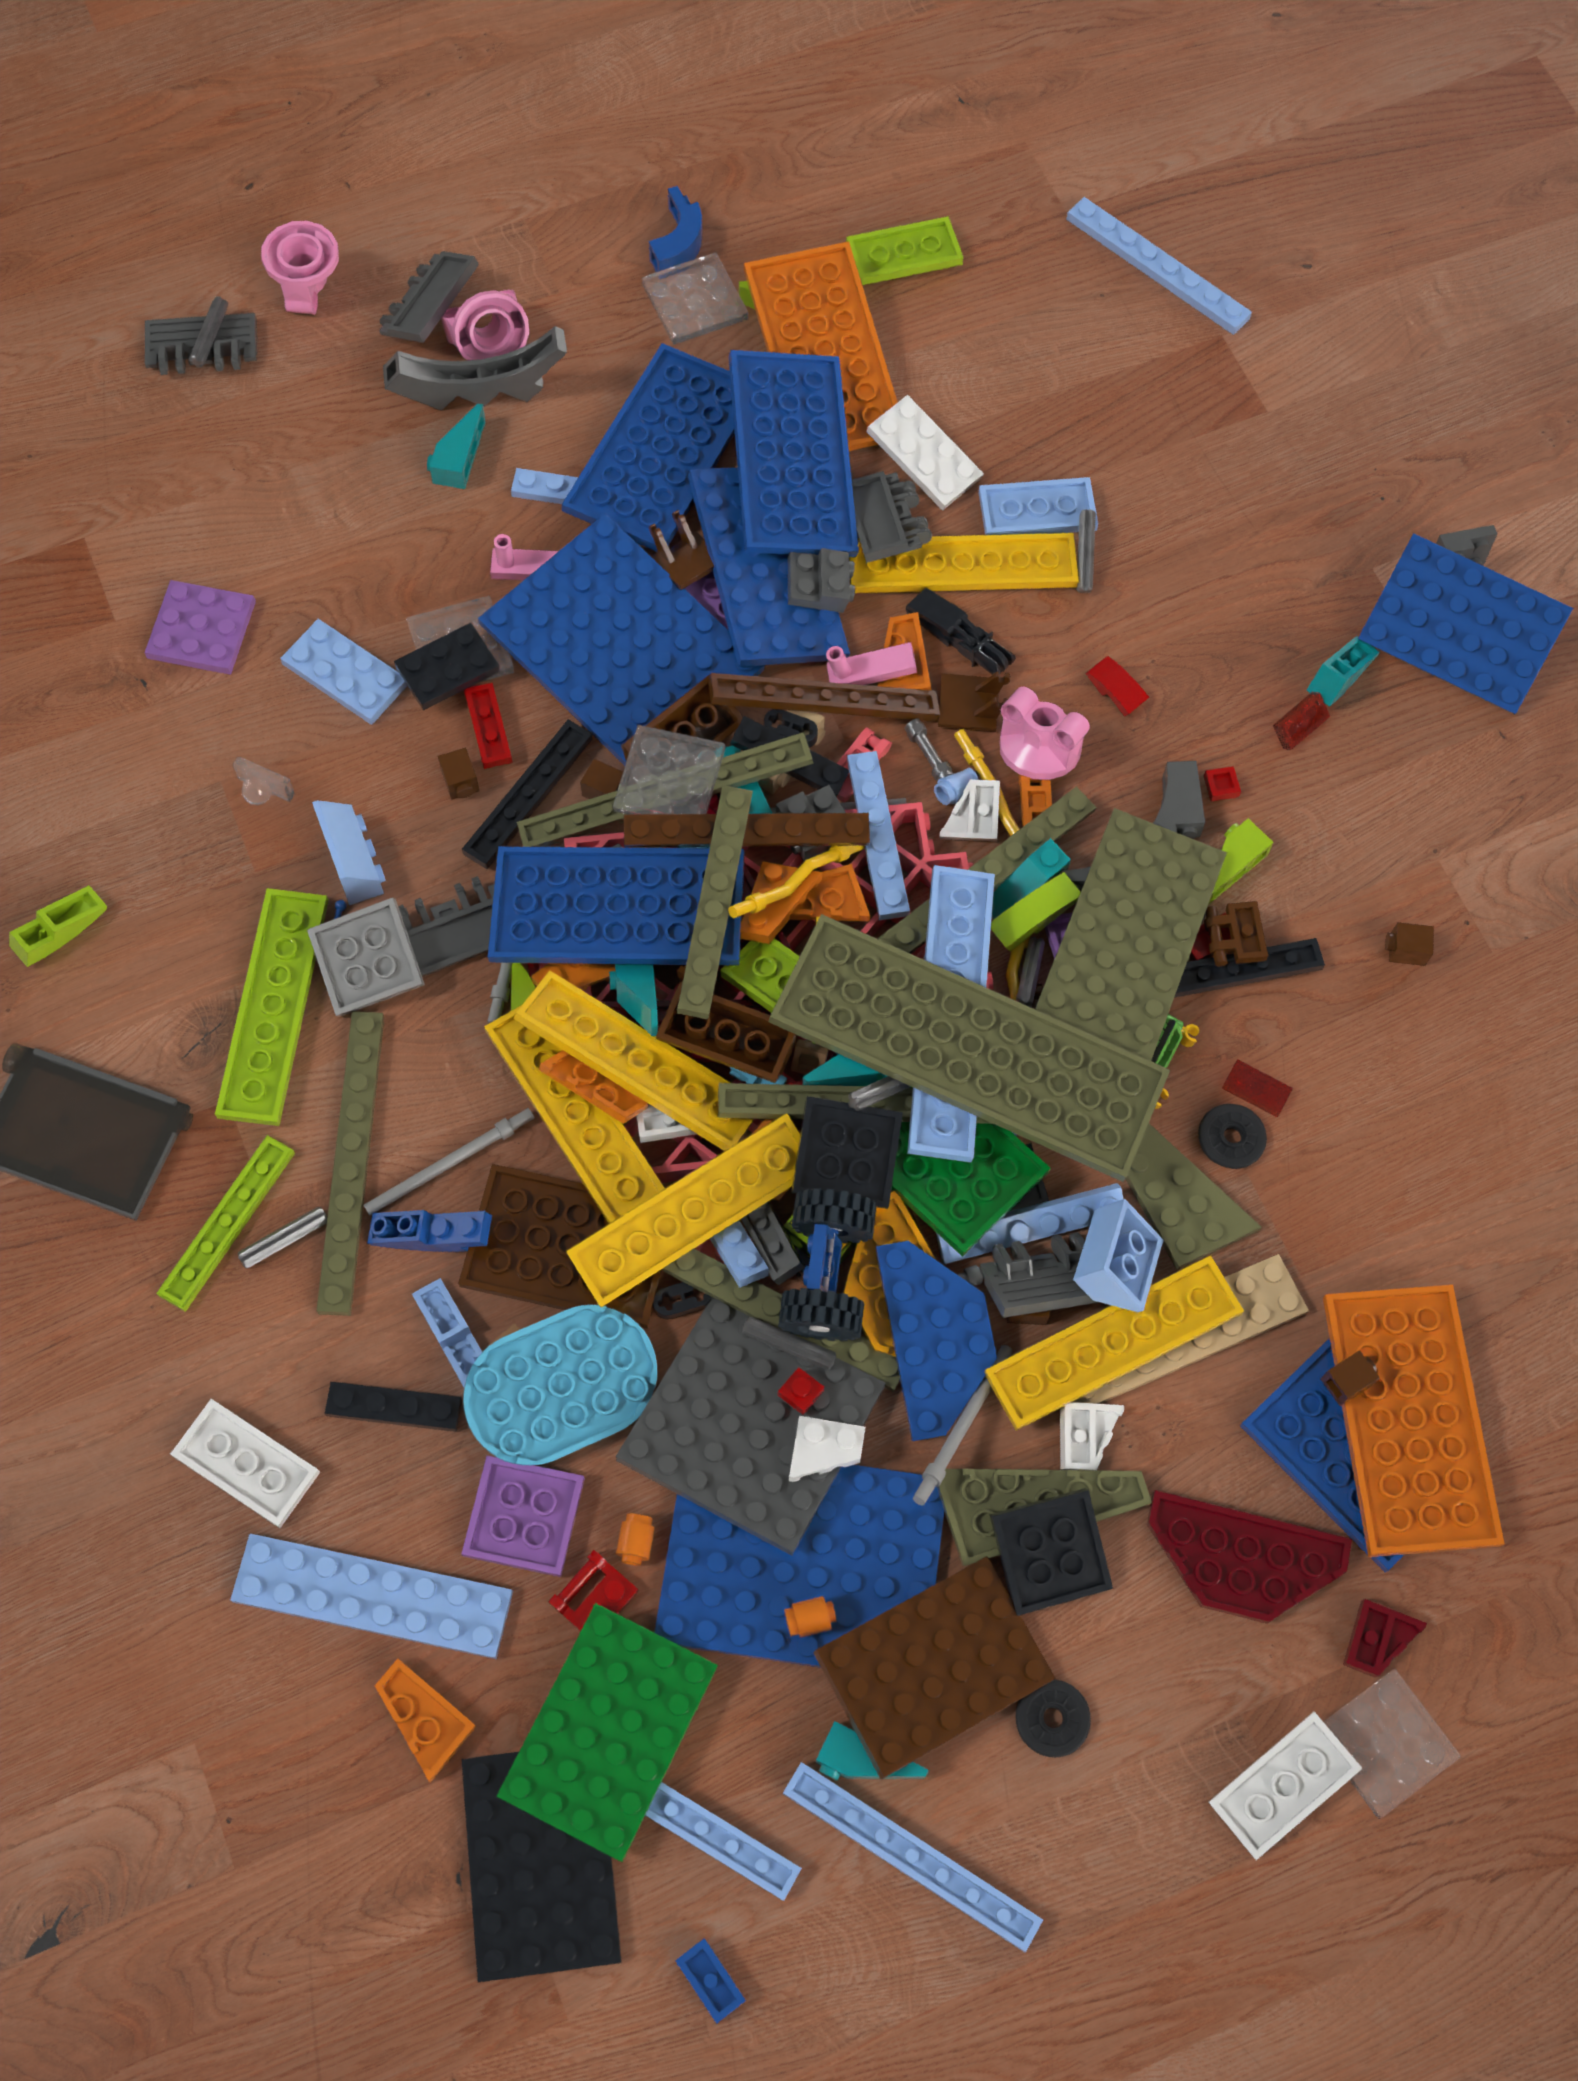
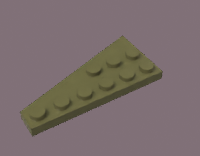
M1148 1124L1126 1181L1153 1229L1163 1239L1162 1245L1176 1270L1261 1229V1226L1152 1125Z
M945 1469L946 1475L940 1486L937 1487L962 1566L973 1564L986 1556L991 1558L999 1555L990 1514L1084 1488L1089 1490L1096 1522L1152 1503L1142 1471Z

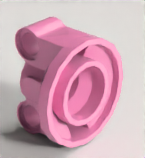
M293 221L281 225L266 237L261 247L263 266L268 275L281 284L287 312L315 315L318 305L317 294L323 289L327 277L334 272L339 261V248L333 234L320 224L309 221Z
M515 291L479 292L467 299L461 307L447 309L441 318L448 343L454 344L461 355L468 361L504 355L520 349L526 345L529 336L528 318L517 301ZM487 313H492V320L489 325L484 328L475 327L480 317Z
M1019 687L1001 707V714L1003 716L1000 736L1001 757L1006 765L1016 773L1032 779L1050 780L1066 775L1076 767L1081 757L1083 739L1090 729L1088 720L1077 712H1071L1066 715L1056 704L1038 701L1037 695L1031 689Z

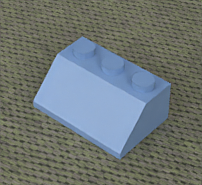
M319 800L312 802L349 906L384 894L381 883L385 882L386 879L381 865L374 866L372 857L377 855L371 839L365 840L362 832L367 831L362 814L355 815L350 804Z
M1126 1199L1095 1209L1073 1280L1093 1301L1135 1312L1144 1311L1163 1239Z

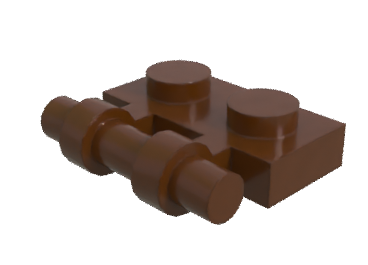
M1257 901L1228 903L1225 908L1226 915H1218L1217 907L1215 906L1207 907L1204 925L1205 930L1210 935L1209 951L1210 955L1214 956L1216 966L1227 964V953H1234L1236 964L1267 960L1268 952ZM1222 928H1229L1231 940H1223Z

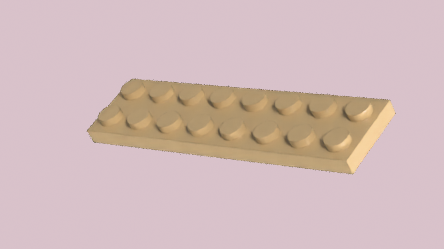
M1277 1254L1224 1277L1244 1310L1242 1315L1073 1402L1104 1403L1306 1315L1309 1310L1280 1255Z

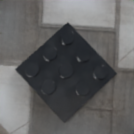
M807 1096L791 1193L797 1194V1192H803L806 1189L814 1191V1189L819 1188L825 1191L827 1189H834L837 1192L843 1190L848 1191L849 1194L856 1193L860 1194L861 1197L870 1198V1201L876 1203L877 1208L888 1209L903 1112L874 1107H866L856 1111L845 1102Z
M1088 1489L1076 1490L990 1514L1009 1595L1013 1601L1017 1616L1113 1589Z

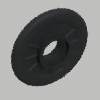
M1222 1104L1212 1108L1202 1118L1198 1129L1199 1143L1203 1152L1211 1161L1225 1168L1239 1169L1253 1164L1261 1157L1266 1147L1267 1134L1263 1122L1252 1110L1242 1105ZM1227 1129L1238 1131L1241 1141L1230 1143L1226 1140L1224 1131Z
M1054 1679L1020 1699L1016 1707L1015 1719L1018 1732L1024 1743L1040 1755L1054 1758L1067 1756L1080 1748L1089 1734L1091 1725L1089 1706L1083 1695L1067 1682ZM1055 1708L1062 1714L1063 1722L1060 1727L1051 1728L1046 1725L1044 1713L1047 1709Z

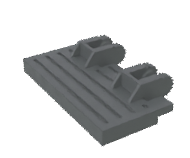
M442 251L440 254L433 255L429 261L430 265L420 264L416 269L418 276H411L407 282L410 289L402 298V303H391L388 310L392 315H383L380 318L379 322L382 325L379 330L380 334L424 343L479 266L475 256Z
M255 313L224 315L204 364H213L214 357L216 371H223L224 357L231 356V364L234 370H241V355H244L245 362L257 361V319ZM206 316L145 320V367L158 368L159 365L161 375H168V360H176L175 366L178 374H184L186 359H189Z
M884 471L852 480L857 535L866 563L922 548V544L931 541L932 533L927 528V519L924 516L912 517L909 510L920 503L914 482L912 483L909 480L900 482L897 472L885 475Z
M479 877L471 878L472 887L480 903L470 906L464 887L460 883L455 884L454 889L462 910H459L455 899L430 908L435 919L433 921H430L422 899L414 900L417 913L420 914L423 925L415 928L410 923L407 909L403 904L398 906L422 977L488 952L495 884L487 887L491 895V899H487Z
M1080 1233L1070 1234L1069 1244L1071 1250L1065 1240H1063V1237L1057 1235L1051 1239L1053 1253L1029 1256L1020 1241L1013 1242L1010 1249L1014 1260H1011L1003 1244L993 1246L992 1255L994 1262L980 1264V1270L985 1277L984 1284L1003 1318L1098 1303L1093 1301L1073 1280L1085 1243Z

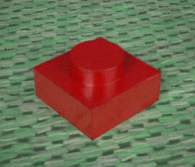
M1234 766L1205 770L1203 777L1210 802L1240 796L1241 789Z
M798 1367L778 1390V1396L804 1416L824 1392V1386Z

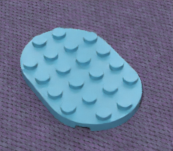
M581 1305L562 1311L495 1341L480 1354L468 1373L464 1387L463 1406L468 1426L481 1446L503 1461L531 1466L557 1460L625 1429L640 1417L651 1399L656 1386L657 1360L650 1339L640 1325L628 1315L606 1306L600 1307L599 1305Z

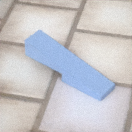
M439 1278L412 1293L462 1386L465 1387L468 1373L482 1351L444 1283Z

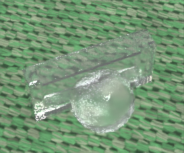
M237 757L234 761L233 768L239 780L244 781L242 796L251 805L265 804L270 799L271 794L288 802L295 795L289 778L242 757Z

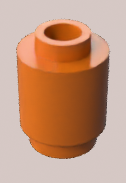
M633 1513L626 1515V1520L621 1523L616 1555L622 1557V1563L641 1566L642 1561L649 1560L655 1527L652 1526L653 1518Z
M824 1596L792 1603L791 1608L784 1609L791 1637L799 1635L802 1638L832 1630L831 1623L837 1621L832 1601L825 1602Z

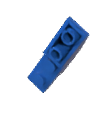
M425 1210L373 1213L367 1244L415 1251L464 1252L468 1251V1247L487 1246L492 1215L486 1211L431 1214Z

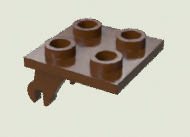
M676 510L672 513V517L677 524L681 542L669 548L660 528L656 529L655 523L649 526V532L654 539L658 553L651 557L670 574L671 580L682 590L713 572L714 565L708 554L705 539L696 531L691 532L684 515H680L679 510Z
M995 672L990 677H977L942 673L938 727L996 732L997 718L1001 713V707L1008 700L1004 698L1003 702L999 703L998 694L1003 685L1009 684L1010 674L1005 672L1004 677H999V672Z

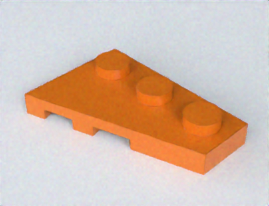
M918 612L890 617L884 644L885 649L911 642L917 673L880 681L877 686L932 691Z
M852 864L823 871L822 881L817 887L813 886L808 892L804 903L794 909L790 914V920H816V917H820L822 914L836 921L870 922V914Z
M397 1658L375 1684V1688L407 1741L426 1778L431 1783L477 1726Z

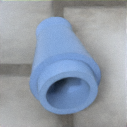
M967 768L961 772L940 778L934 786L935 796L943 805L956 804L962 797L970 780H978L976 772L972 768Z

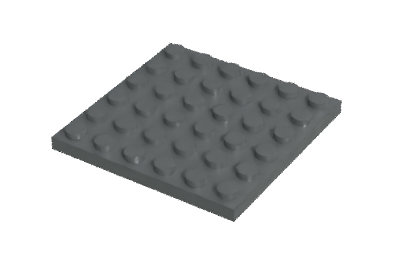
M712 1297L617 1453L616 1461L792 1556L842 1466H838L832 1471L820 1475L818 1472L800 1477L799 1481H789L799 1416L803 1415L778 1396V1390L795 1370L800 1367L824 1386V1392L804 1414V1417L864 1426L886 1383L837 1357L833 1366L826 1370L742 1333L743 1326L750 1316Z

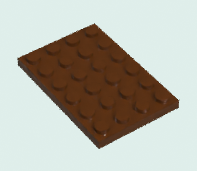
M492 1164L479 1211H486L492 1215L487 1246L468 1247L458 1282L459 1287L561 1310L581 1305H598L565 1252L609 1224L583 1183ZM662 1269L604 1306L628 1315L640 1327L648 1329Z
M987 1556L813 1652L881 1780L1056 1679L1020 1615L1017 1616L1013 1601Z

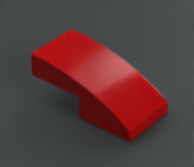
M1109 656L1103 658L1085 673L1102 696L1108 694L1124 717L1149 698L1136 680Z

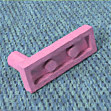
M500 534L494 539L495 548L492 550L491 579L525 580L558 551L512 549L511 538L508 535Z
M911 642L847 658L843 649L839 646L829 648L826 653L829 661L827 662L829 682L868 685L917 673Z

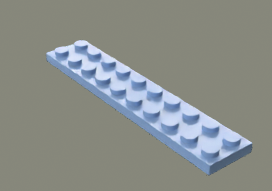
M934 865L931 877L924 960L986 987L995 874ZM913 1088L907 1154L971 1163L974 1158L977 1116Z

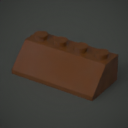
M710 674L621 745L629 771L638 784L690 768L738 728L743 717L735 706L711 704L708 683Z
M680 982L657 1032L656 1039L776 1083L788 1064L798 1035L769 1023L770 1015L714 994L708 1019L678 1014L677 1008L683 984Z

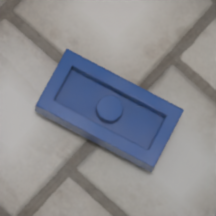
M705 1938L675 1960L716 2024L746 2001Z

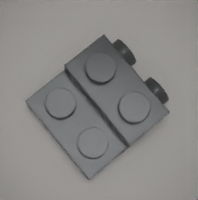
M1494 525L1441 534L1436 544L1484 566L1498 533Z
M821 548L818 555L790 552L788 555V605L844 613L848 602H852L855 595V585L849 584V578L853 577L855 567L854 561H849V552Z
M829 785L806 796L804 792L798 793L776 804V813H846ZM790 846L792 852L795 855L799 854L803 862L806 859L829 851L831 847Z

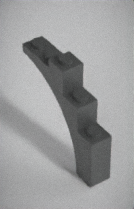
M554 326L541 338L520 349L504 355L480 360L440 361L416 357L397 351L383 366L385 389L441 411L450 402L454 401L456 396L476 404H483L484 407L499 392L528 402L543 388L542 376L567 353L564 330Z
M1197 761L1167 762L1162 776L1163 798L1161 808L1153 823L1191 839L1200 837L1205 825V816ZM1091 866L1061 871V874L1065 872L1081 892Z

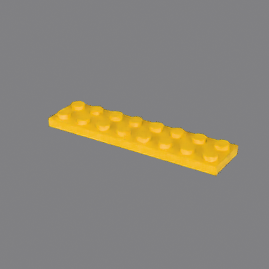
M1074 533L934 536L929 543L922 544V548L866 563L858 538L859 552L857 557H849V561H854L855 564L854 574L850 579V584L855 585V593L922 592L925 588L931 591L1077 587L1079 582Z
M550 970L515 1014L514 1020L723 1151L740 1142L754 1121L753 1118H718L719 1083L730 1082L671 1045L657 1040L656 1036H651L639 1025Z
M519 1006L484 1026L485 1031L608 1223H611L665 1188L621 1122L539 1070L542 1062L559 1053L562 1049L514 1020L516 1012L521 1007Z
M787 1113L565 1251L600 1307H603L792 1187L800 1133Z
M1210 1255L1151 1285L1144 1311L1135 1312L1110 1306L986 1369L984 1373L1015 1431L1064 1405L1242 1315L1244 1310Z

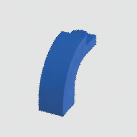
M678 186L668 189V208L678 226L670 234L649 241L650 261L659 279L672 276L689 266L698 255L702 244V212L699 203L690 204L688 197L682 195Z

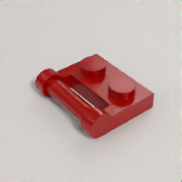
M595 1550L587 1556V1563L559 1595L554 1594L548 1601L556 1611L580 1632L595 1603L619 1615L639 1592L638 1588ZM599 1569L605 1577L580 1606L573 1611L568 1606L569 1602Z

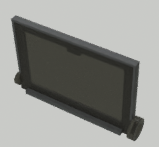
M13 1043L6 1051L2 1063V1070L10 1074L0 1093V1171L137 1221L180 1130L187 1131L192 1124L193 1114L190 1113L191 1107L170 1096L46 1051Z

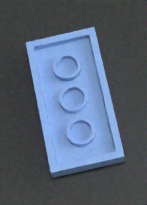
M1090 477L979 486L978 493L985 535L1079 532V515L1081 511L1087 509L1094 510L1096 513ZM1097 513L1095 521V531H1097L1098 528Z
M317 619L280 658L282 665L371 725L407 687L399 672L320 619Z

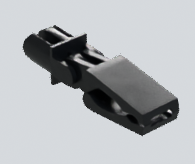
M928 588L920 592L906 606L907 614L918 612L920 625L947 647L950 644L972 662V667L978 664L993 675L995 672H999L1000 675L1016 659L1013 653L993 639V632L987 633L982 628L976 627L968 620L966 612Z

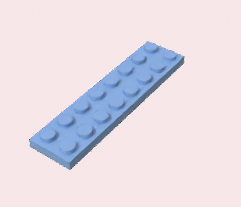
M250 1533L230 1601L497 1659L513 1590Z

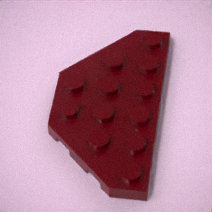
M1154 1490L1152 1494L1147 1526L1202 1608L1267 1624L1336 1580L1348 1570L1352 1539L1157 1490Z

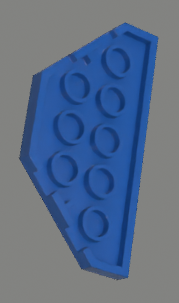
M909 1241L876 1246L875 1250L911 1440L914 1442L945 1436L986 1376L984 1371L992 1367L997 1359L985 1294Z

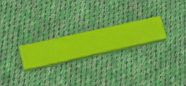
M268 1135L264 1138L156 1294L160 1298L184 1312L187 1311L295 1155L293 1149Z

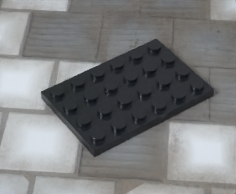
M519 1752L461 1759L478 1983L622 1963L612 1857L496 1797Z

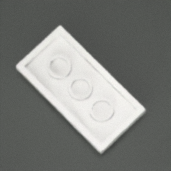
M908 395L867 428L866 432L942 511L977 483L984 474Z
M210 1399L170 1453L174 1458L278 1528L282 1527L320 1473L317 1468L213 1399Z
M1312 1712L1209 1801V1804L1253 1858L1257 1860L1363 1768L1315 1712Z

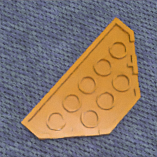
M895 1191L890 1194L888 1209L876 1207L873 1238L856 1244L843 1293L848 1294V1297L854 1296L858 1300L863 1301L862 1330L873 1349L891 1356L896 1355L875 1247L909 1241L934 1258L901 1197Z

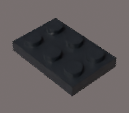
M471 622L394 661L397 671L423 711L500 672L499 664Z

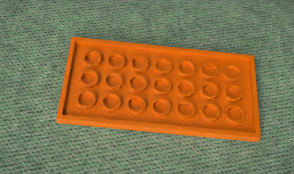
M849 241L744 263V273L767 352L839 357L848 449L853 451L879 445L866 432L867 428L898 403Z
M1440 1285L1325 1294L1323 1303L1334 1365L1336 1366L1360 1350L1364 1357L1367 1356L1374 1362L1377 1374L1380 1377L1371 1387L1342 1405L1368 1557L1490 1548L1504 1545L1454 1286Z

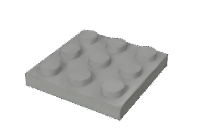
M393 897L307 929L335 1015L338 1017L425 985L397 901Z

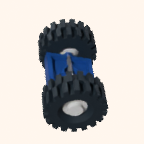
M820 1188L814 1189V1191L806 1189L803 1192H797L792 1229L809 1237L808 1253L811 1254L810 1264L805 1267L803 1282L807 1287L800 1290H786L782 1294L778 1327L782 1328L783 1331L790 1332L793 1335L799 1334L801 1337H813L817 1340L847 1341L860 1338L864 1303L854 1296L848 1297V1294L844 1293L837 1294L836 1289L842 1243H848V1241L860 1243V1241L866 1242L868 1239L871 1240L873 1238L877 1205L874 1201H870V1198L861 1197L860 1194L856 1193L849 1194L848 1191L843 1190L837 1192L834 1189H827V1191Z

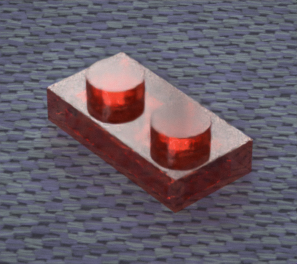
M1311 692L1273 725V728L1282 748L1292 750L1331 716L1319 692Z
M1238 1059L1222 1087L1225 1091L1275 1117L1279 1116L1293 1090L1292 1087Z

